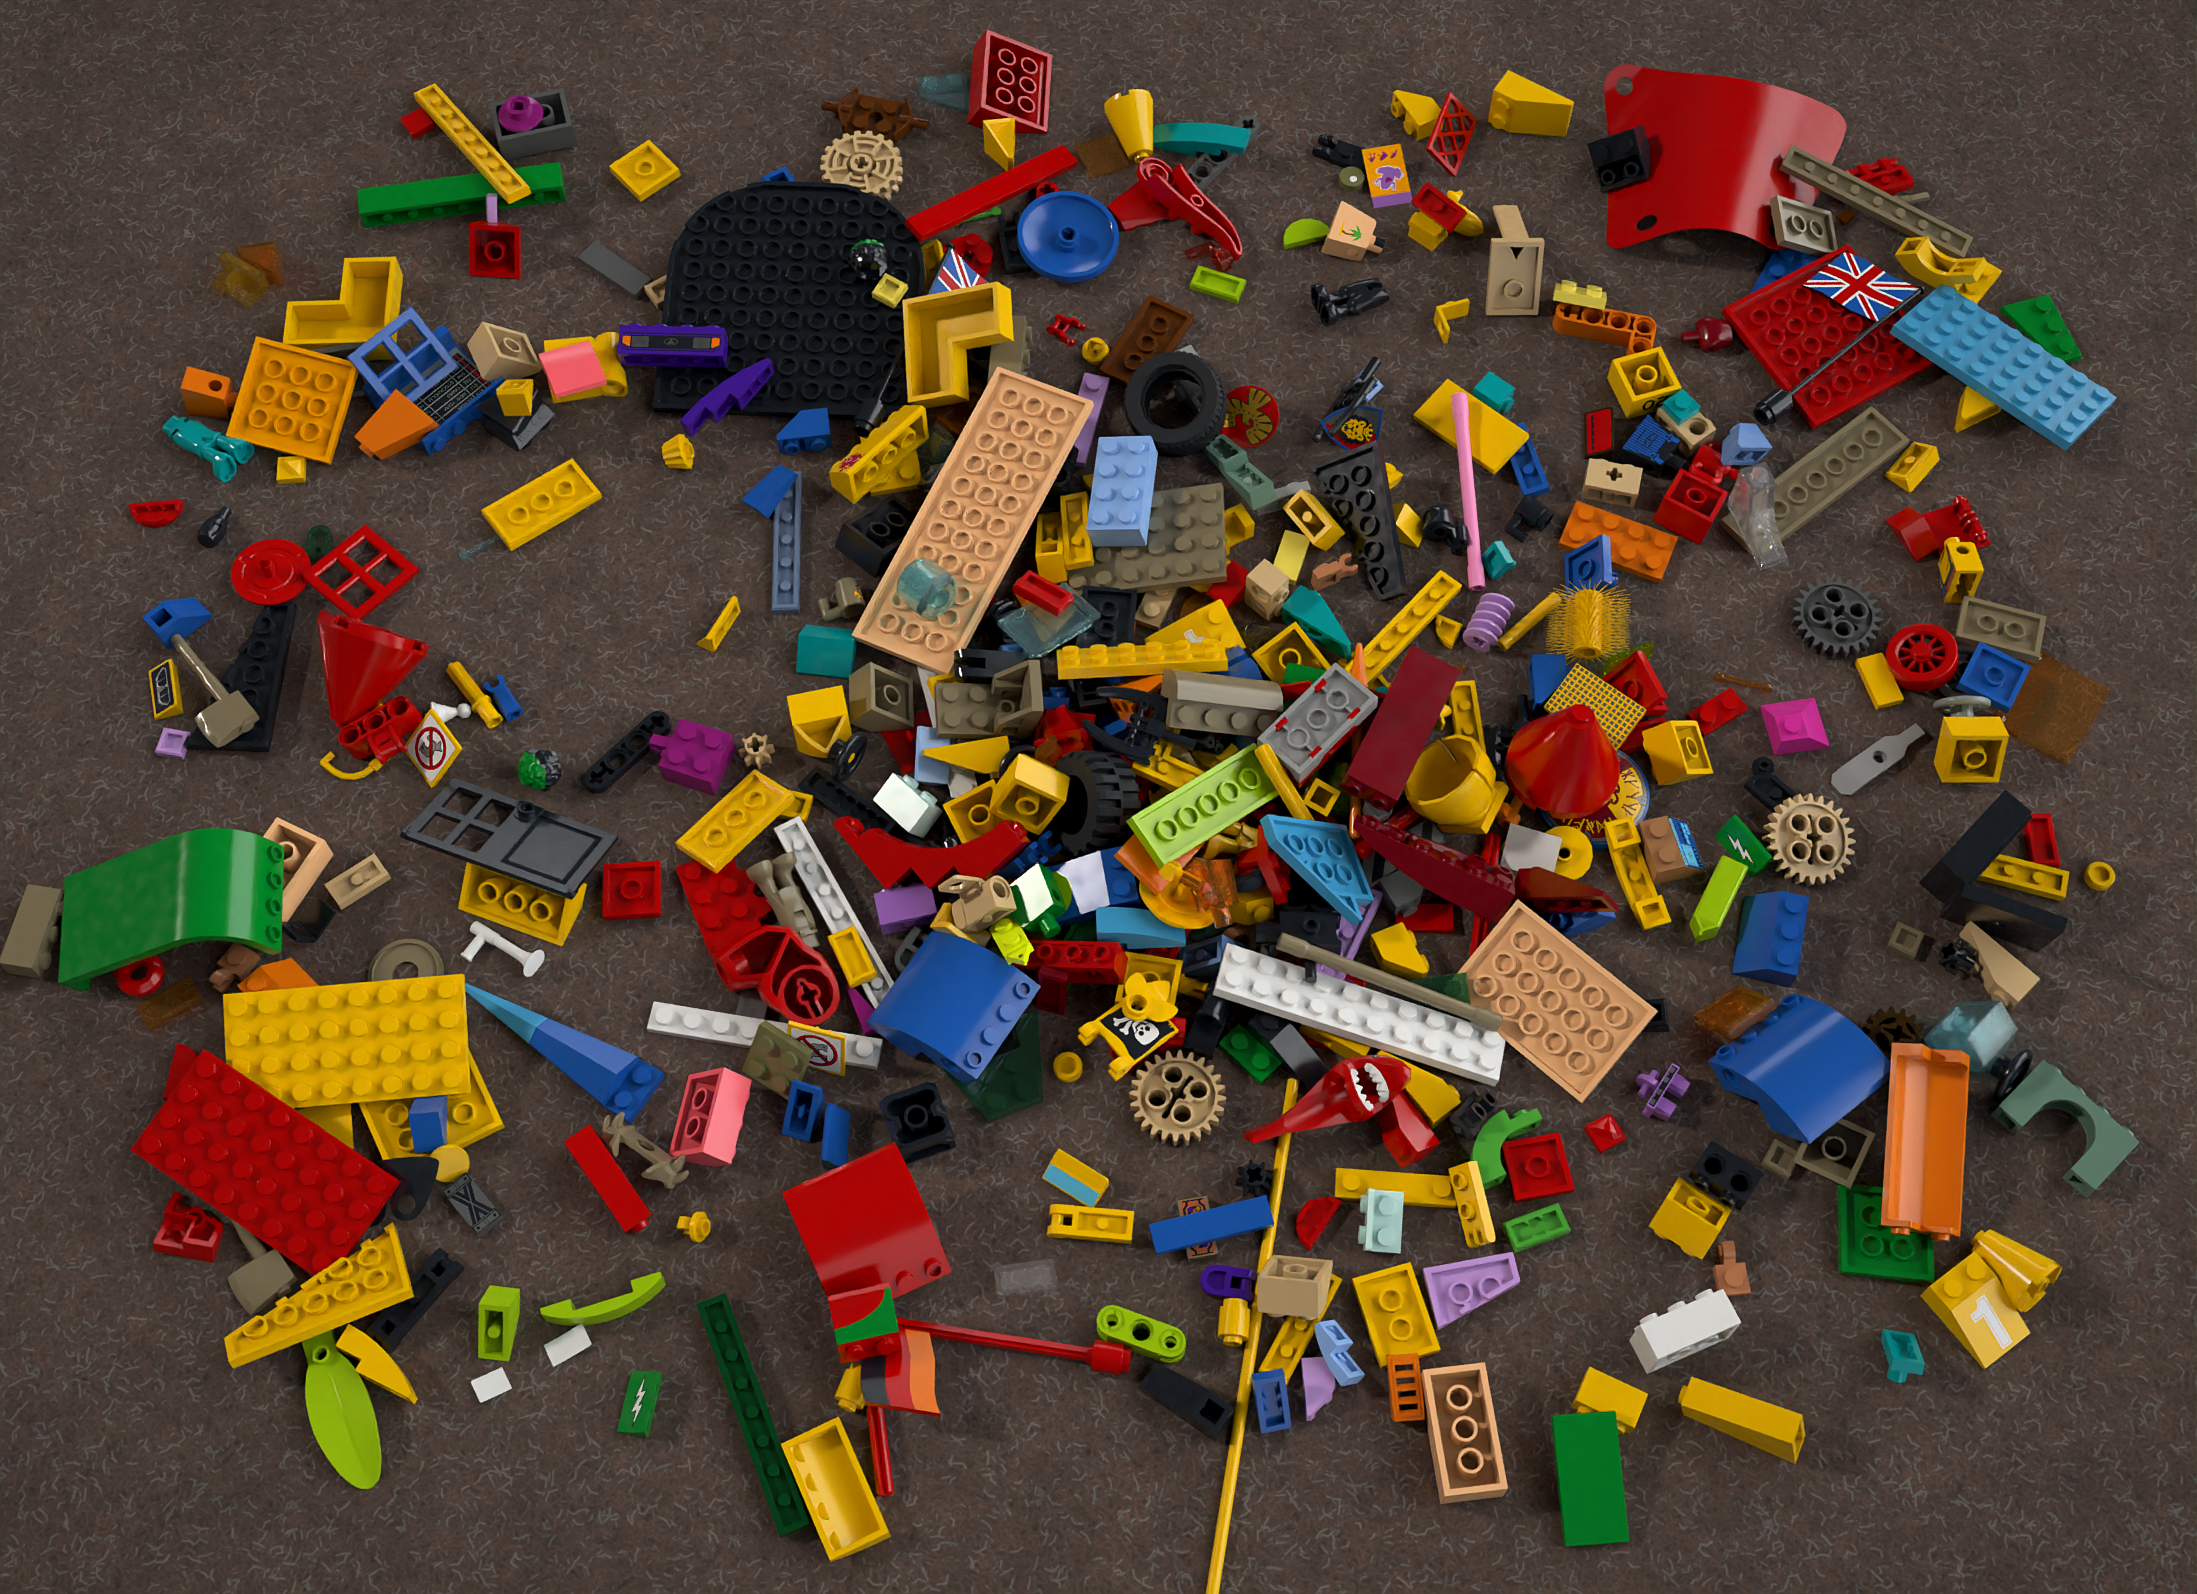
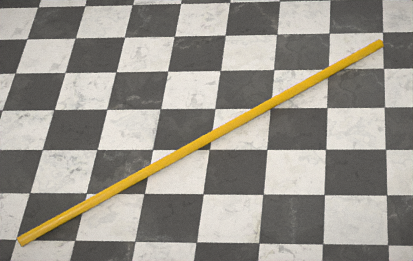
M1290 1078L1287 1081L1282 1115L1296 1104L1299 1080ZM1291 1132L1278 1137L1268 1200L1274 1220V1227L1266 1228L1263 1231L1254 1288V1300L1250 1313L1249 1338L1245 1344L1206 1594H1219L1252 1386L1251 1374L1254 1373L1263 1316L1262 1312H1258L1257 1277L1272 1257Z

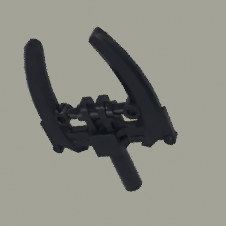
M1374 356L1361 375L1351 380L1346 388L1341 389L1339 396L1324 415L1323 419L1332 412L1348 407L1327 432L1331 437L1343 427L1360 406L1373 385L1378 382V378L1373 376L1382 363L1378 357ZM1321 423L1318 425L1312 438L1315 443L1320 441L1325 432Z
M1110 686L1096 688L1095 695L1097 697L1116 698L1139 704V711L1130 716L1129 720L1132 723H1127L1126 729L1129 735L1124 741L1103 731L1090 720L1085 719L1082 721L1083 729L1101 745L1126 757L1127 760L1143 765L1146 768L1151 763L1149 758L1154 756L1157 748L1153 747L1155 744L1159 745L1160 740L1190 751L1194 750L1196 740L1165 729L1166 723H1164V720L1167 716L1169 698L1154 692L1151 694L1128 687ZM1148 708L1154 710L1151 718H1144V713ZM1138 734L1143 738L1140 746L1134 744V738Z
M1525 694L1517 696V721H1514V725L1505 727L1504 724H1498L1494 728H1490L1488 724L1484 725L1486 753L1496 772L1495 781L1504 782L1506 785L1507 782L1503 774L1500 755L1508 751L1509 745H1505L1501 740L1512 741L1515 734L1523 726L1530 723L1528 721V696Z

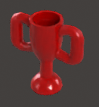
M1711 441L1706 445L1702 444L1689 467V473L1715 486L1722 482V478L1728 477L1742 484L1744 494L1749 496L1761 473L1756 471L1746 475L1734 469L1732 465H1723L1721 462L1722 443Z

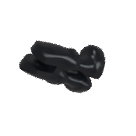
M1378 277L1344 285L1335 293H1328L1325 286L1321 283L1311 285L1312 304L1316 312H1320V320L1324 326L1334 325L1340 317L1345 315L1356 316L1389 301V296L1386 290L1382 288V283Z

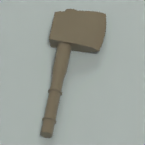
M180 634L173 635L170 641L177 648V652L181 653L192 667V670L201 678L205 687L217 700V702L204 709L194 718L203 735L219 748L231 742L242 733L251 730L254 723L260 718L238 690L229 694L219 680L206 668L205 663L189 647V643L185 642Z
M230 1219L254 1260L233 1272L227 1279L236 1299L252 1316L277 1297L282 1298L291 1292L292 1288L290 1286L298 1279L280 1252L275 1249L268 1252L257 1236Z

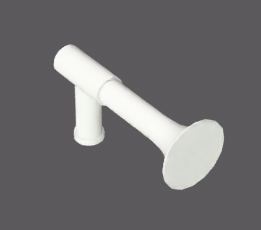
M475 921L470 927V932L475 934L476 937L465 951L460 954L464 959L471 962L483 944L488 942L521 962L524 966L523 973L526 977L532 976L542 965L545 956L542 950L530 953L520 949L478 921Z

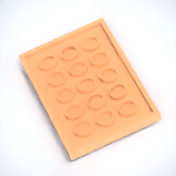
M1518 899L1444 989L1454 999L1501 1014L1502 1021L1496 1032L1581 1103L1586 1100L1658 1012Z

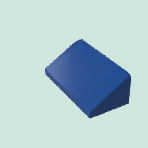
M827 1103L825 1108L821 1162L824 1169H835L846 1164L851 1114L832 1103Z

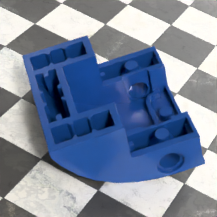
M932 931L865 1024L909 1057L913 1058L922 1052L967 1085L971 1081L978 1079L1041 986L1012 964L1008 965L1006 960L990 950L962 937Z
M1798 994L1784 997L1779 1006L1761 1015L1760 1021L1751 1028L1742 1030L1738 1034L1737 1039L1729 1045L1720 1047L1716 1051V1055L1708 1060L1721 1086L1726 1091L1758 1102L1771 1130L1808 1144L1890 1080L1891 1063L1860 1028L1826 1004Z

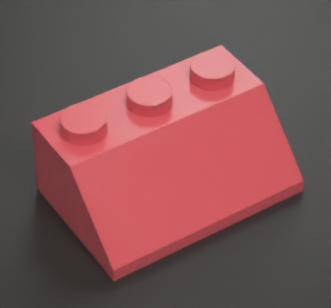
M725 1067L690 1074L669 1155L679 1157L681 1154H684L685 1162L712 1167L730 1165L736 1153L737 1138L743 1125L742 1118L746 1103L750 1097L749 1090L752 1080Z

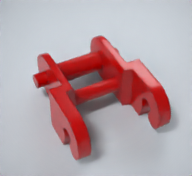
M1056 314L1054 317L1056 321L1053 326H1047V332L1050 335L1053 334L1059 337L1060 342L1073 347L1075 344L1074 339L1068 340L1065 332L1071 327L1084 331L1086 325L1084 323L1079 325V320L1074 317L1069 319L1063 315ZM1060 324L1065 325L1063 330L1057 329Z

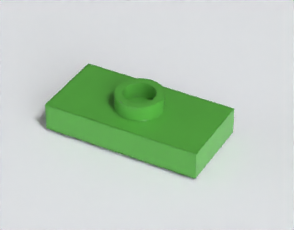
M1559 1203L1504 1222L1501 1226L1514 1254L1569 1234L1571 1231Z

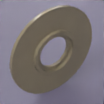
M402 939L388 944L375 955L369 966L367 978L368 982L394 980L393 972L402 963L416 965L418 968L417 978L444 975V966L438 952L428 943L417 939Z

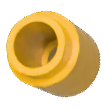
M1227 1298L1224 1299L1223 1306L1220 1307L1218 1338L1223 1340L1224 1345L1237 1347L1241 1346L1242 1342L1248 1341L1251 1310L1248 1308L1246 1300Z
M851 1363L850 1368L845 1369L834 1396L839 1401L838 1407L855 1413L856 1408L863 1409L865 1405L860 1381L861 1364Z

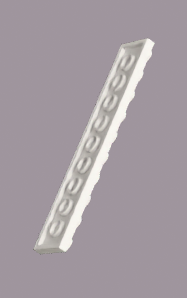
M1227 943L1224 949L1213 991L1215 996L1494 1087L1499 1081L1505 1040L1496 1031L1317 972V981L1315 983L1305 982V968L1230 943Z

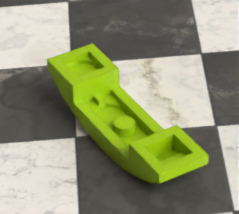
M661 1272L653 1273L631 1280L632 1293L577 1310L569 1299L540 1308L541 1315L546 1322L565 1326H578L580 1324L584 1326L607 1322L622 1317L650 1301L665 1287V1279Z

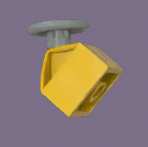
M1954 696L1942 698L1933 703L1935 711L1951 713V717H1943L1934 759V765L1942 783L1999 782L2009 734L2000 717H1974L1973 713L1989 708L1991 705L1990 699L1983 696Z

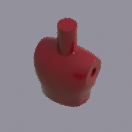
M1711 317L1701 318L1696 322V331L1681 333V341H1698L1704 353L1715 352L1723 347L1731 346V326L1728 320Z

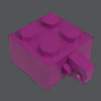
M681 718L673 735L670 734L669 737L653 734L649 741L651 751L660 754L661 761L658 767L664 780L715 796L736 750L732 734Z

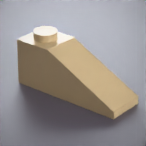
M1969 921L1959 934L1962 939L1976 949L1974 953L1976 958L1974 966L1986 991L1998 1006L2006 1007L2011 1011L2040 980L2038 976L1972 921Z

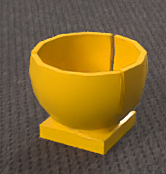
M1457 734L1443 737L1441 741L1438 739L1422 750L1404 787V792L1412 808L1425 819L1438 823L1437 826L1441 831L1445 833L1487 834L1509 791V787L1504 782L1495 781V769L1483 746L1473 738ZM1444 744L1450 749V751L1452 752V754H1451V753L1449 752V750L1444 746Z

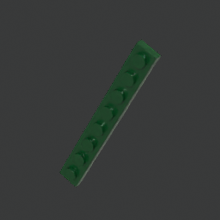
M726 1293L696 1304L780 1537L783 1538L811 1526Z

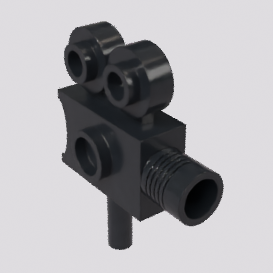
M1291 888L1288 890V902L1280 904L1281 911H1279L1278 922H1255V945H1277L1278 939L1283 932L1305 940L1316 947L1341 955L1342 941L1338 939L1336 931L1340 928L1341 914L1317 891H1314L1309 899L1305 891ZM1278 950L1279 956H1294ZM1304 958L1305 982L1315 983L1317 981L1316 962Z

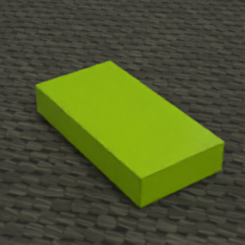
M1198 265L1190 282L1189 289L1237 304L1245 288L1246 280Z

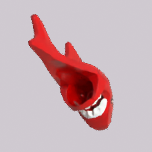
M1365 1055L1342 1060L1333 1066L1286 1113L1270 1123L1246 1132L1244 1138L1246 1140L1249 1139L1251 1144H1255L1290 1132L1368 1120L1400 1095L1411 1081V1069L1403 1061L1387 1055Z

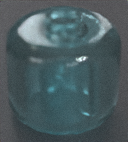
M920 558L912 561L901 572L897 580L896 592L898 598L924 619H935L945 614L954 604L958 594V584L956 578L935 561L929 558Z

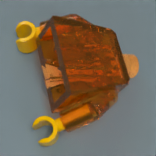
M1230 859L1209 860L1205 862L1193 860L1184 868V871L1177 861H1169L1159 870V874L1165 880L1172 882L1177 876L1180 878V883L1191 889L1198 912L1200 914L1212 913L1215 928L1233 924L1229 908L1239 905V897Z

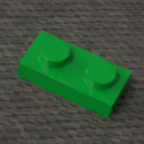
M1240 1024L1218 1043V1047L1260 1086L1281 1067V1062Z

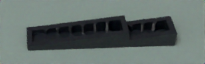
M815 766L798 784L802 791L813 795L815 801L836 817L851 816L858 819L865 828L864 833L869 828H881L890 835L905 842L929 847L902 829L899 823L890 815L843 783L834 781L831 775L818 766ZM915 872L912 873L913 876L923 882Z

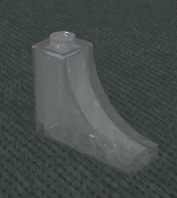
M1766 462L1740 469L1727 503L1760 570L1785 563L1788 558L1780 540L1775 519L1774 494L1777 483Z

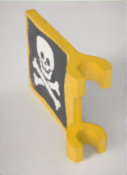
M1122 1000L1096 1020L1080 1027L1078 1039L1087 1046L1098 1035H1101L1119 1056L1109 1064L1111 1069L1108 1070L1111 1077L1117 1081L1133 1065L1177 1034L1179 1031L1170 1020L1164 1022H1154L1149 1019L1138 1022L1132 1021L1122 1012ZM1139 1006L1131 1007L1134 1010L1141 1011Z

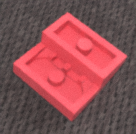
M589 340L538 354L540 364L547 375L548 384L555 398L607 385L603 370Z

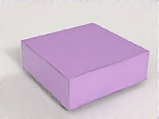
M488 193L486 197L488 223H497V193Z
M163 728L155 750L156 755L184 760L187 749L183 744L188 736H192L191 732Z

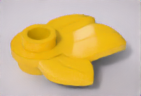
M1139 972L1134 973L1127 979L1124 987L1126 997L1122 1003V1012L1128 1019L1137 1022L1145 1019L1154 1022H1164L1177 1014L1178 1009L1173 1004L1167 1002L1170 992L1169 981L1147 983ZM1139 1006L1141 1011L1134 1010L1131 1007Z

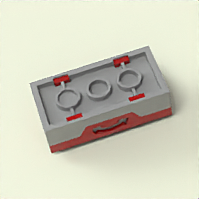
M1335 662L1257 738V747L1262 744H1269L1290 780L1300 788L1377 712L1378 697Z

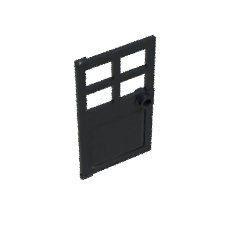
M453 778L411 825L408 824L400 834V838L571 900L578 893L580 886L618 840V836L544 810V808L536 806L531 802L519 801L457 778ZM458 791L481 798L467 815L444 808ZM491 802L514 810L500 827L477 820ZM436 816L458 823L444 841L421 833ZM468 828L491 835L477 853L454 845Z

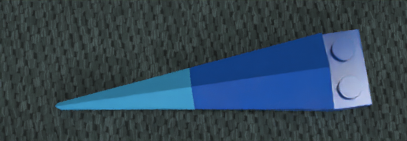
M465 983V992L542 1054L607 1111L615 1116L620 1112H624L623 1121L630 1125L665 1078L663 1072L642 1061L636 1055Z

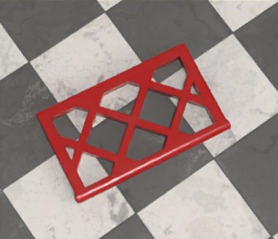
M1448 92L1425 150L1450 176L1455 177L1477 120L1451 92ZM1450 102L1454 106L1455 113L1449 114L1448 107ZM1463 117L1469 122L1467 130H1465ZM1451 118L1457 119L1458 132L1453 131ZM1443 119H1445L1448 133L1441 132L1440 127ZM1455 136H1461L1462 143L1459 150ZM1444 137H1449L1452 151H1446ZM1436 138L1440 152H1437L1433 148V144ZM1453 155V166L1449 164L1447 156Z

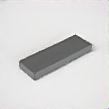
M596 241L578 256L581 264L635 300L645 292L644 286L652 283V278Z

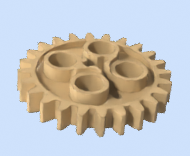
M1812 793L1807 794L1804 798L1801 794L1793 797V800L1788 798L1783 801V805L1775 806L1774 810L1776 813L1768 815V819L1772 823H1768L1763 827L1770 834L1762 837L1763 840L1770 842V846L1765 848L1768 852L1773 853L1770 862L1777 861L1779 863L1775 871L1778 872L1784 869L1786 870L1784 879L1795 876V884L1805 881L1808 887L1815 882L1818 886L1825 883V880L1829 882L1835 880V874H1843L1844 870L1842 867L1851 864L1846 857L1855 853L1848 846L1856 843V840L1848 838V834L1852 833L1854 829L1845 827V824L1850 819H1841L1839 817L1843 809L1832 810L1834 801L1824 805L1823 796H1819L1814 800ZM1792 819L1797 822L1799 826L1798 831L1793 828ZM1819 821L1824 824L1825 832L1819 828ZM1793 847L1798 850L1799 859L1793 855ZM1820 849L1825 852L1826 860L1821 858Z
M1181 1050L1178 1051L1176 1058H1172L1169 1051H1166L1165 1060L1155 1055V1064L1153 1065L1145 1061L1144 1067L1146 1072L1137 1070V1078L1139 1080H1132L1131 1087L1135 1090L1129 1093V1099L1134 1100V1102L1130 1103V1110L1138 1111L1134 1115V1121L1144 1120L1141 1124V1131L1143 1132L1151 1128L1150 1138L1153 1139L1160 1134L1162 1135V1144L1167 1141L1168 1137L1172 1138L1174 1146H1177L1179 1138H1183L1184 1143L1189 1145L1191 1136L1199 1142L1201 1141V1131L1210 1135L1211 1127L1209 1124L1218 1126L1219 1119L1216 1116H1223L1224 1108L1219 1105L1226 1103V1097L1221 1095L1225 1092V1085H1217L1221 1081V1075L1216 1074L1212 1076L1214 1071L1213 1064L1206 1068L1203 1067L1204 1057L1200 1058L1197 1062L1193 1061V1052L1188 1055L1187 1059L1183 1058ZM1170 1074H1175L1180 1077V1080L1176 1083H1171L1166 1080V1077ZM1189 1077L1193 1078L1183 1090V1099L1178 1098L1169 1116L1166 1119L1162 1118L1171 1107L1173 1096L1177 1097L1183 1089L1186 1080ZM1202 1090L1206 1095L1202 1098H1195L1191 1095V1092ZM1153 1098H1161L1165 1103L1161 1106H1153L1149 1101ZM1179 1113H1185L1190 1119L1186 1122H1179L1174 1116Z

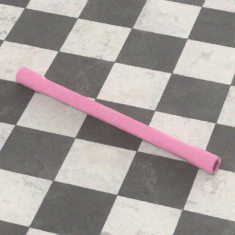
M1458 392L1451 396L1456 429L1464 525L1467 529L1468 543L1466 546L1469 590L1483 591L1486 587L1480 550L1468 425V400L1466 393Z

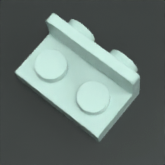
M1368 1188L1366 1195H1361L1360 1213H1365V1225H1359L1358 1244H1363V1251L1401 1253L1404 1192Z

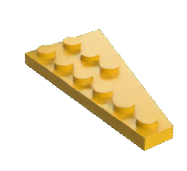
M392 1222L384 1228L385 1232L373 1241L369 1238L361 1243V1249L350 1257L339 1258L329 1265L328 1268L300 1285L302 1290L289 1299L286 1296L276 1302L277 1307L263 1317L255 1316L226 1336L224 1341L228 1362L234 1369L414 1297L394 1223Z

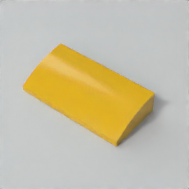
M839 1417L781 1444L830 1562L859 1552L891 1537Z

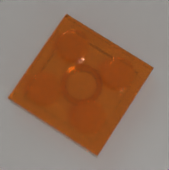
M1737 985L1694 1014L1693 1017L1698 1026L1733 1039L1742 1035L1754 1023L1764 1020L1767 1014L1777 1007L1773 998Z

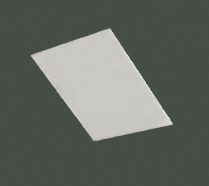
M1510 823L1500 864L1515 871H1518L1520 868L1541 867L1554 872L1562 838Z

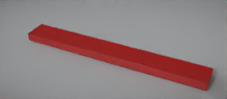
M1062 144L907 218L905 225L922 242L1028 191L1042 182L1075 168L1078 160Z

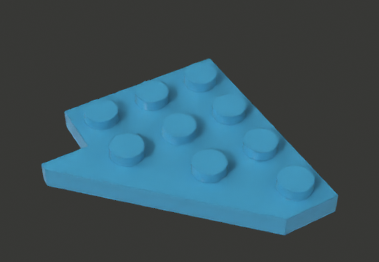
M1269 814L1264 816L1260 822L1268 845L1351 925L1361 922L1363 919L1358 905L1367 906L1374 901V898L1354 849L1347 826Z

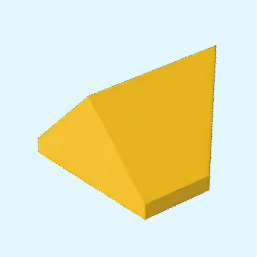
M1015 118L983 120L985 153L1006 171L1014 168Z

